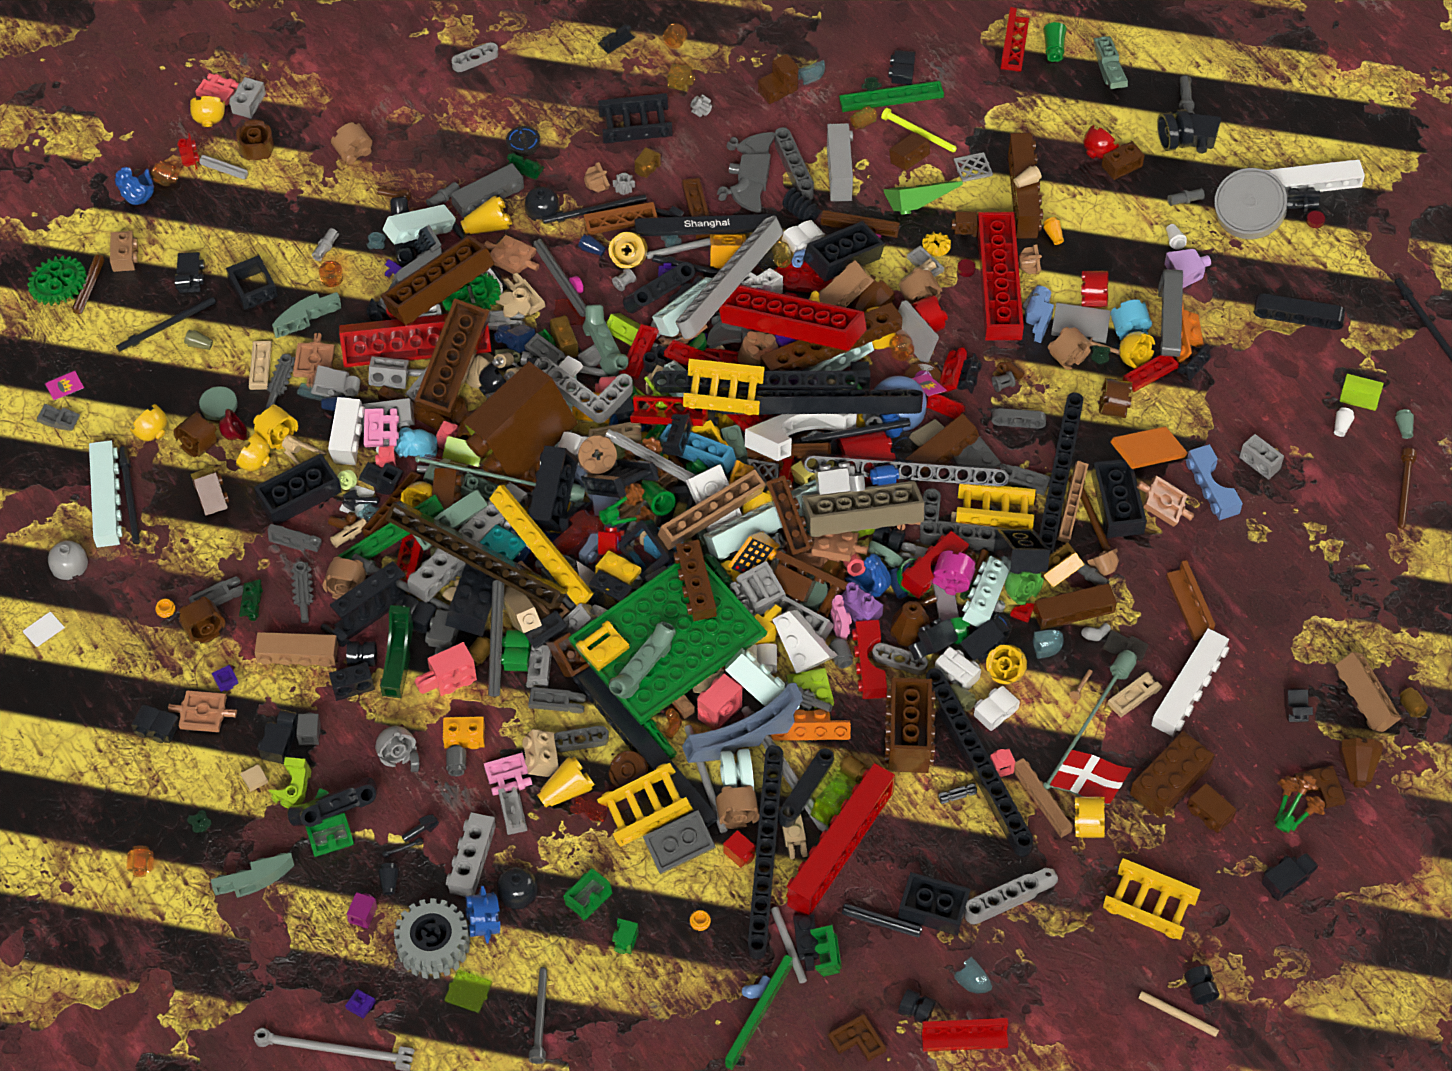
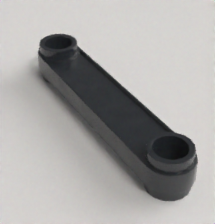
M823 748L819 750L781 807L778 814V822L782 827H791L796 822L832 767L834 754L830 749Z

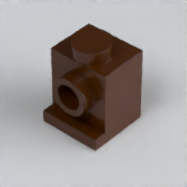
M955 212V219H951V230H955V234H973V237H976L978 227L977 212Z

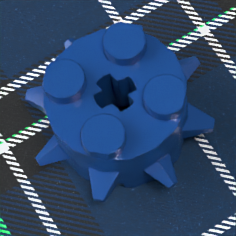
M481 886L479 894L466 896L467 908H465L466 920L470 921V925H468L469 936L484 935L486 943H489L491 934L500 933V921H498L499 905L496 894L486 893L484 886Z

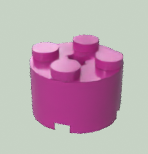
M944 551L937 560L933 572L935 576L933 584L944 589L948 595L965 592L970 587L975 572V562L964 553L959 552V555L952 554L953 551Z

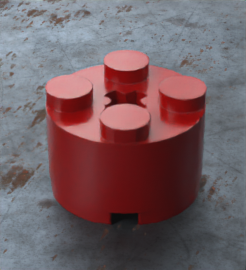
M1082 271V282H1085L1081 284V295H1085L1082 296V307H1108V271Z
M935 295L927 296L911 304L935 333L945 328V321L948 320V316L944 310H941Z

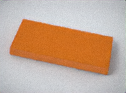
M1166 426L1114 437L1111 441V444L1132 469L1184 458L1188 453Z

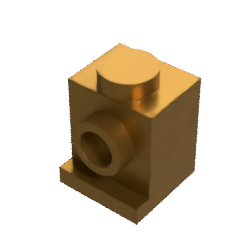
M645 147L635 160V173L641 177L648 178L657 167L661 166V154Z

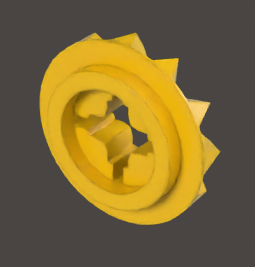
M933 231L931 235L927 234L923 239L922 247L931 256H943L949 252L951 240L948 239L947 235H942L941 232L935 234ZM935 240L939 243V247L934 243Z

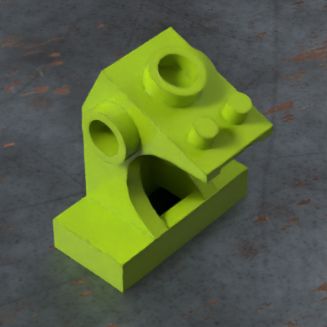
M285 757L284 766L290 777H292L291 784L284 790L269 789L273 802L277 803L280 801V804L287 809L303 803L306 796L308 778L311 777V769L306 759Z

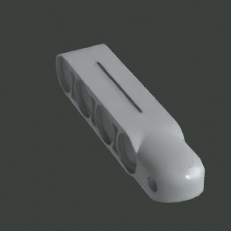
M1044 868L972 898L967 902L965 919L970 924H978L1035 898L1038 893L1053 887L1058 882V875L1055 870ZM1025 885H1031L1034 888L1029 889L1026 888ZM1007 893H1013L1015 896L1010 897ZM994 901L997 905H991L988 902ZM975 909L979 913H972L970 910Z

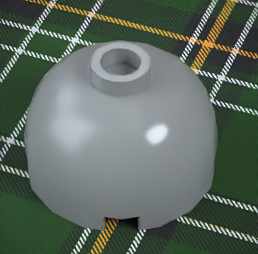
M61 541L53 546L48 555L49 568L53 575L59 579H73V576H80L87 569L88 559L86 552L76 542Z
M391 726L384 729L378 735L375 745L380 761L390 767H395V764L400 761L403 764L407 763L410 760V752H416L417 747L415 746L416 740L407 729L399 726Z

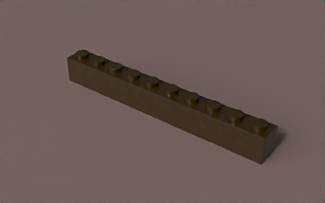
M402 501L393 502L386 516V521L551 609L561 606L568 591Z

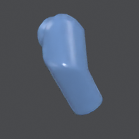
M806 248L794 253L791 261L794 267L799 268L803 265Z
M762 976L758 984L745 985L742 988L743 996L749 999L760 998L771 979L767 976Z

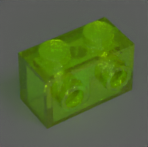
M836 777L816 798L810 815L823 824L828 825L835 814L839 815L841 812V806L845 799H850L853 787Z

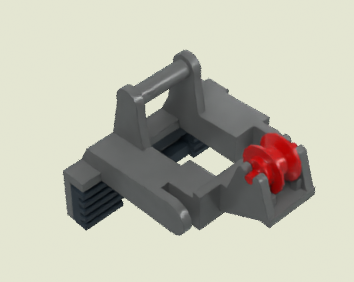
M430 225L419 230V237L414 242L413 247H416L415 250H418L417 253L420 255L393 275L392 284L389 289L442 254L441 243ZM381 298L378 302V305L381 306L387 312V315L390 318L397 319L395 316L389 313L386 305L384 304Z

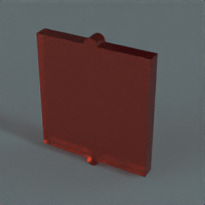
M569 299L555 300V318L567 316L570 325H583L585 316L581 317ZM582 299L587 306V299Z

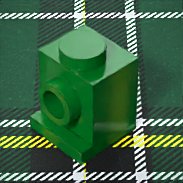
M618 918L617 930L615 929L612 942H615V952L619 954H632L639 933L638 923Z

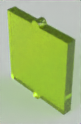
M458 970L453 982L449 984L450 988L445 997V1002L479 1013L484 1000L488 999L487 994L492 981Z

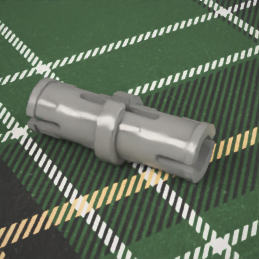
M330 228L323 239L319 240L317 248L311 255L316 261H321L326 252L331 250L333 242L339 236L335 229Z

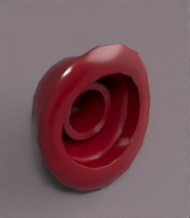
M226 409L225 417L220 420L218 425L222 436L230 441L237 439L242 441L248 440L249 432L244 423L231 409Z

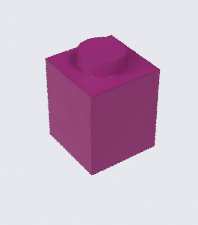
M356 892L347 911L348 922L368 929L377 910L376 899L370 894Z

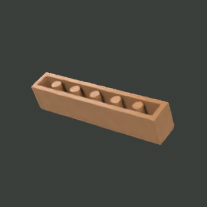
M753 470L662 525L658 536L667 549L670 550L676 544L682 543L762 494L766 484L756 470Z

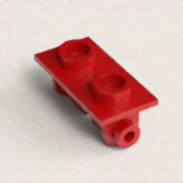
M188 133L189 138L179 139L177 145L182 164L186 167L195 165V169H197L196 162L200 161L198 151H195L197 150L196 142L191 140L190 133Z
M941 394L928 396L927 408L953 419L958 418L966 409V406L963 405L964 403L948 399Z

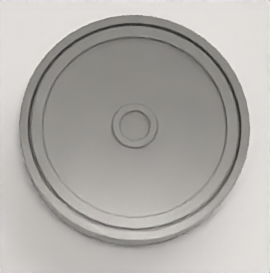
M1245 168L1235 171L1221 182L1216 191L1215 212L1220 225L1235 237L1242 239L1265 237L1274 232L1282 224L1286 216L1287 193L1285 187L1274 174L1263 169Z

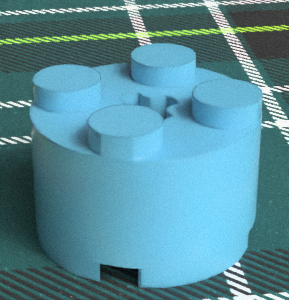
M1129 300L1121 303V307L1117 310L1116 307L1112 309L1110 313L1111 319L1120 340L1131 332L1140 331L1148 334L1147 330L1152 326V322L1145 302Z

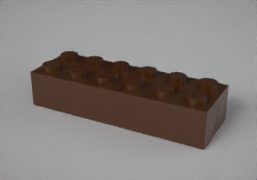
M1032 133L1010 134L1008 164L1016 239L1037 238L1038 231L1042 229L1043 209H1040L1042 196L1038 195V192H1040V181L1018 188L1014 183V179L1029 166L1033 167L1037 164V154H1034L1036 141L1032 140Z
M468 235L380 296L389 313L407 325L423 313L428 312L436 304L444 301L452 293L457 292L467 283L472 282L477 276L488 271L495 264L487 247Z
M454 298L416 395V406L449 418L452 417L489 322V310Z

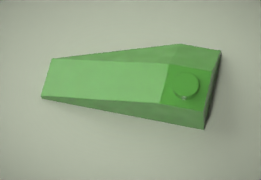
M963 181L916 185V188L906 186L884 189V194L893 211H900V214H910L911 210L919 209L963 185Z

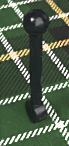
M418 838L414 842L398 848L384 850L382 855L388 858L390 854L415 845H422L424 841L422 838Z

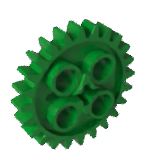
M62 256L59 260L57 257L54 258V261L48 259L46 264L41 262L42 267H35L37 272H31L33 277L28 278L30 281L27 283L28 290L33 299L37 300L38 303L43 302L44 305L49 302L53 306L54 302L60 305L62 300L67 303V298L74 299L73 294L79 295L78 289H84L82 284H86L85 279L87 276L81 262H78L76 258L72 260L70 256L67 259Z
M488 273L482 276L480 274L472 282L467 283L457 292L446 297L442 301L445 310L450 311L455 298L483 309H491L490 305H496V301L500 300L501 288L493 275L488 276ZM468 286H471L475 303L471 302Z

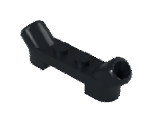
M395 197L390 200L391 215L409 212L408 199L406 197ZM413 240L395 244L396 259L399 265L405 267L415 260Z
M683 262L623 298L624 308L631 314L637 312L692 279L696 274L694 266L690 262Z
M364 777L358 783L301 805L291 806L287 812L288 820L292 826H316L323 823L322 820L357 806L361 808L371 804L376 798L377 785L372 778Z

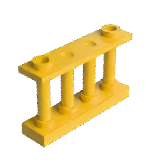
M689 359L688 376H693L691 392L684 393L683 407L759 415L760 401H755L757 383L763 384L764 367ZM700 377L712 378L709 396L698 394ZM719 379L731 380L728 398L717 397ZM738 381L749 382L747 400L736 399Z
M959 484L958 498L964 500L963 507H957L956 523L1009 529H1033L1034 515L1028 514V505L1034 506L1036 489ZM971 500L983 501L982 509L971 508ZM990 502L1002 503L1001 511L990 510ZM1009 504L1021 505L1020 513L1009 512Z
M670 763L659 765L656 770L614 791H608L601 798L597 799L603 809L608 807L618 828L617 832L613 833V836L620 847L693 811L686 797L680 798L670 775L676 772ZM662 779L673 800L672 804L665 808L661 806L652 784ZM645 789L655 810L653 814L647 817L643 816L634 796L636 792ZM627 798L636 818L635 823L629 826L625 825L616 806L617 802Z
M1123 858L1118 870V874L1122 876V879L1114 897L1106 895L1103 908L1109 913L1119 914L1165 933L1169 938L1181 940L1185 928L1179 925L1188 904L1196 905L1201 890ZM1130 880L1141 883V888L1133 906L1121 902ZM1149 888L1161 892L1152 914L1141 910ZM1169 896L1180 899L1172 922L1160 918Z

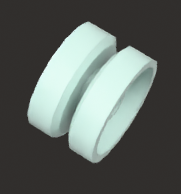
M749 749L738 750L737 763H735L734 755L731 751L720 752V775L723 788L727 786L737 788V782H739L740 787L752 786L754 791Z

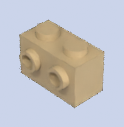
M532 729L523 738L522 743L525 750V765L527 766L528 774L550 777L559 768L554 733Z

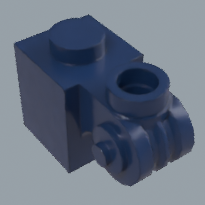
M504 324L498 326L494 338L498 343H505L507 348L521 353L526 350L525 345L535 335V329L524 324L511 329L510 325Z

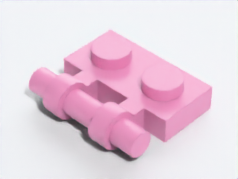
M383 408L365 409V447H383L384 439H389V446H397V440L399 439V433L397 432V424L399 423L397 409H390V415H385ZM384 423L390 424V431H384Z
M836 595L832 601L830 613L834 624L833 630L836 638L847 641V636L850 634L849 624L852 623L849 612L846 613L843 597Z
M523 753L484 763L489 784L498 783L497 787L491 788L493 796L499 794L498 789L504 788L507 793L512 791V787L523 790L526 786L532 785L530 777L522 779L521 776L528 774ZM515 777L516 781L505 784L504 780Z

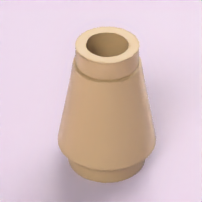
M1029 166L1014 179V183L1018 188L1039 182L1042 175L1037 166Z

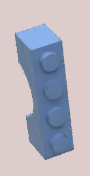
M1209 444L1190 450L1186 459V465L1189 470H1192L1195 482L1202 488L1204 498L1208 499L1212 513L1216 514L1219 520L1240 514L1243 503L1234 488L1222 487L1213 480L1211 473L1216 468L1218 458Z

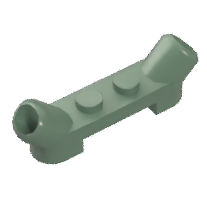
M587 305L585 307V321L582 326L585 335L591 336L601 356L599 364L604 373L616 376L620 370L628 367L629 359L625 354L620 353L604 320L603 306Z
M663 621L657 624L653 634L619 675L609 681L611 693L624 699L634 695L639 689V683L657 661L661 657L664 658L670 651L671 641L676 633L675 628L671 624Z

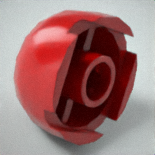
M1092 125L1084 135L1083 144L1087 150L1086 154L1092 159L1095 157L1103 159L1104 154L1119 148V144L1115 146L1113 143L1115 139L1107 131L1100 127L1098 130L1094 129L1095 125Z

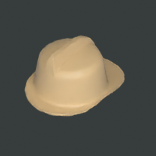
M476 353L466 378L469 386L479 389L481 386L479 374L487 364L493 361V355L489 353Z

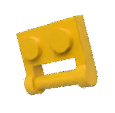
M607 620L602 624L601 628L585 640L577 642L576 647L599 671L628 650L629 644ZM606 633L610 635L592 650L587 648Z

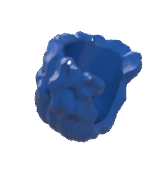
M122 167L116 173L115 184L120 190L121 196L130 204H144L153 195L154 185L152 177L149 175V169L146 168L138 178L132 176V171L129 167Z
M871 554L864 561L866 569L863 574L859 576H851L849 574L845 581L849 583L854 582L861 590L877 598L890 587L891 575L881 561V558L876 554Z

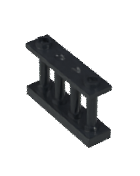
M667 93L598 100L599 117H605L607 129H602L603 144L673 136L672 122L666 123L664 110H668ZM657 111L659 123L648 124L647 112ZM640 113L641 125L631 126L629 114ZM622 115L624 127L614 128L612 116Z
M617 459L618 468L603 475L587 473L581 476L587 494L615 498L626 496V486L639 480H659L657 475L658 469L653 462Z
M392 561L332 602L330 607L342 619L334 625L335 628L339 627L348 636L346 639L350 640L389 612L390 605L395 606L401 594L408 595L405 590L397 587V581L404 577L405 573Z

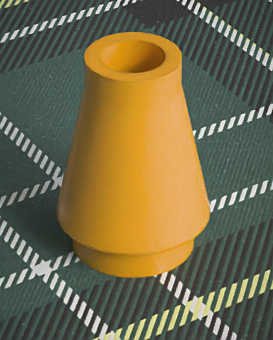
M1056 217L1045 220L1043 228L1052 239L1054 245L1063 243L1064 238L1060 221Z

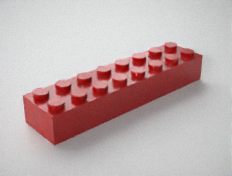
M978 212L977 236L985 341L1022 340L1024 324L1014 212Z
M739 285L719 308L722 323L849 351L867 330L864 311Z
M448 314L417 317L407 325L398 319L340 325L339 335L344 367L370 365L372 356L409 361L431 358ZM488 324L476 353L491 352Z
M875 763L870 769L867 768L862 776L863 780L860 784L857 783L854 786L850 799H845L839 815L835 814L833 816L828 831L824 830L822 832L819 844L811 848L807 861H803L800 864L796 877H792L786 887L788 888L786 894L788 907L802 915H811L893 795L895 774Z

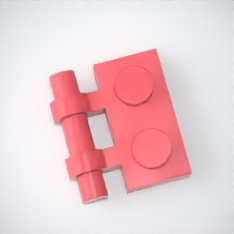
M209 73L207 76L208 80L203 79L196 89V95L220 98L221 102L225 101L227 106L231 96L235 94L234 89H237L239 83L234 79H226L222 75Z

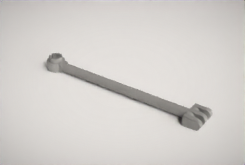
M260 1028L254 1033L255 1043L259 1047H266L269 1044H280L396 1062V1070L410 1071L411 1065L405 1063H412L413 1060L411 1056L406 1055H414L415 1052L412 1048L401 1046L398 1053L278 1036L270 1033L266 1028ZM260 1034H266L263 1038L258 1037Z

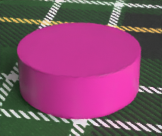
M578 276L571 277L569 281L578 294L583 293L581 279Z

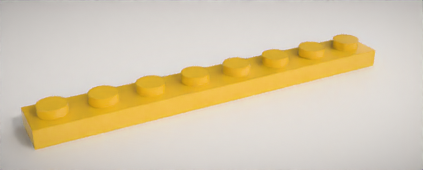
M499 485L489 498L490 501L558 584L568 590L567 595L576 606L580 603L586 604L594 593L505 485Z

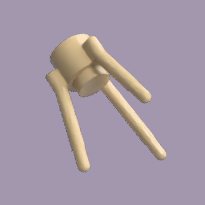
M292 435L286 436L282 442V447L286 449L284 453L296 465L301 463L293 453H298L302 447L312 452L326 455V452L308 445Z

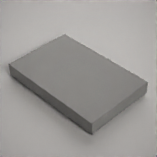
M907 300L902 301L898 310L902 316V329L896 333L921 362L929 363L939 336Z
M1056 303L1051 335L1060 336L1063 328L1068 327L1070 329L1075 327L1089 341L1092 337L1094 342L1106 343L1111 311Z

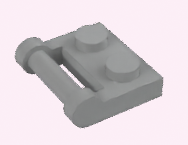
M767 561L736 578L738 584L742 585L753 604L754 612H758L765 606L786 596ZM752 577L764 596V599L760 601L748 582Z

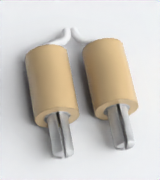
M509 352L497 354L492 361L493 365L498 368L510 365L516 366L505 372L504 378L507 381L522 368L517 363H514V357Z

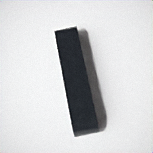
M1259 294L1256 296L1254 314L1264 319L1339 330L1344 326L1345 309L1338 305L1270 294Z

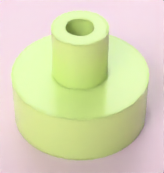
M345 470L338 474L337 477L342 489L348 490L356 486L357 476L353 471Z

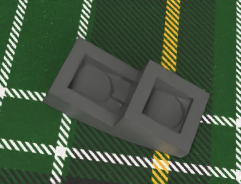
M44 404L36 422L53 428L72 431L80 414L64 407L62 410Z

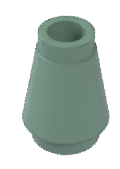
M1408 409L1398 411L1395 420L1402 438L1408 439L1413 437L1414 415Z

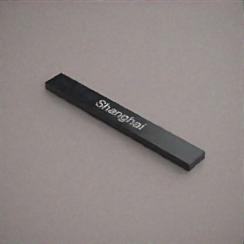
M777 214L638 218L634 220L635 233L640 236L753 233L763 220L770 216L777 217Z

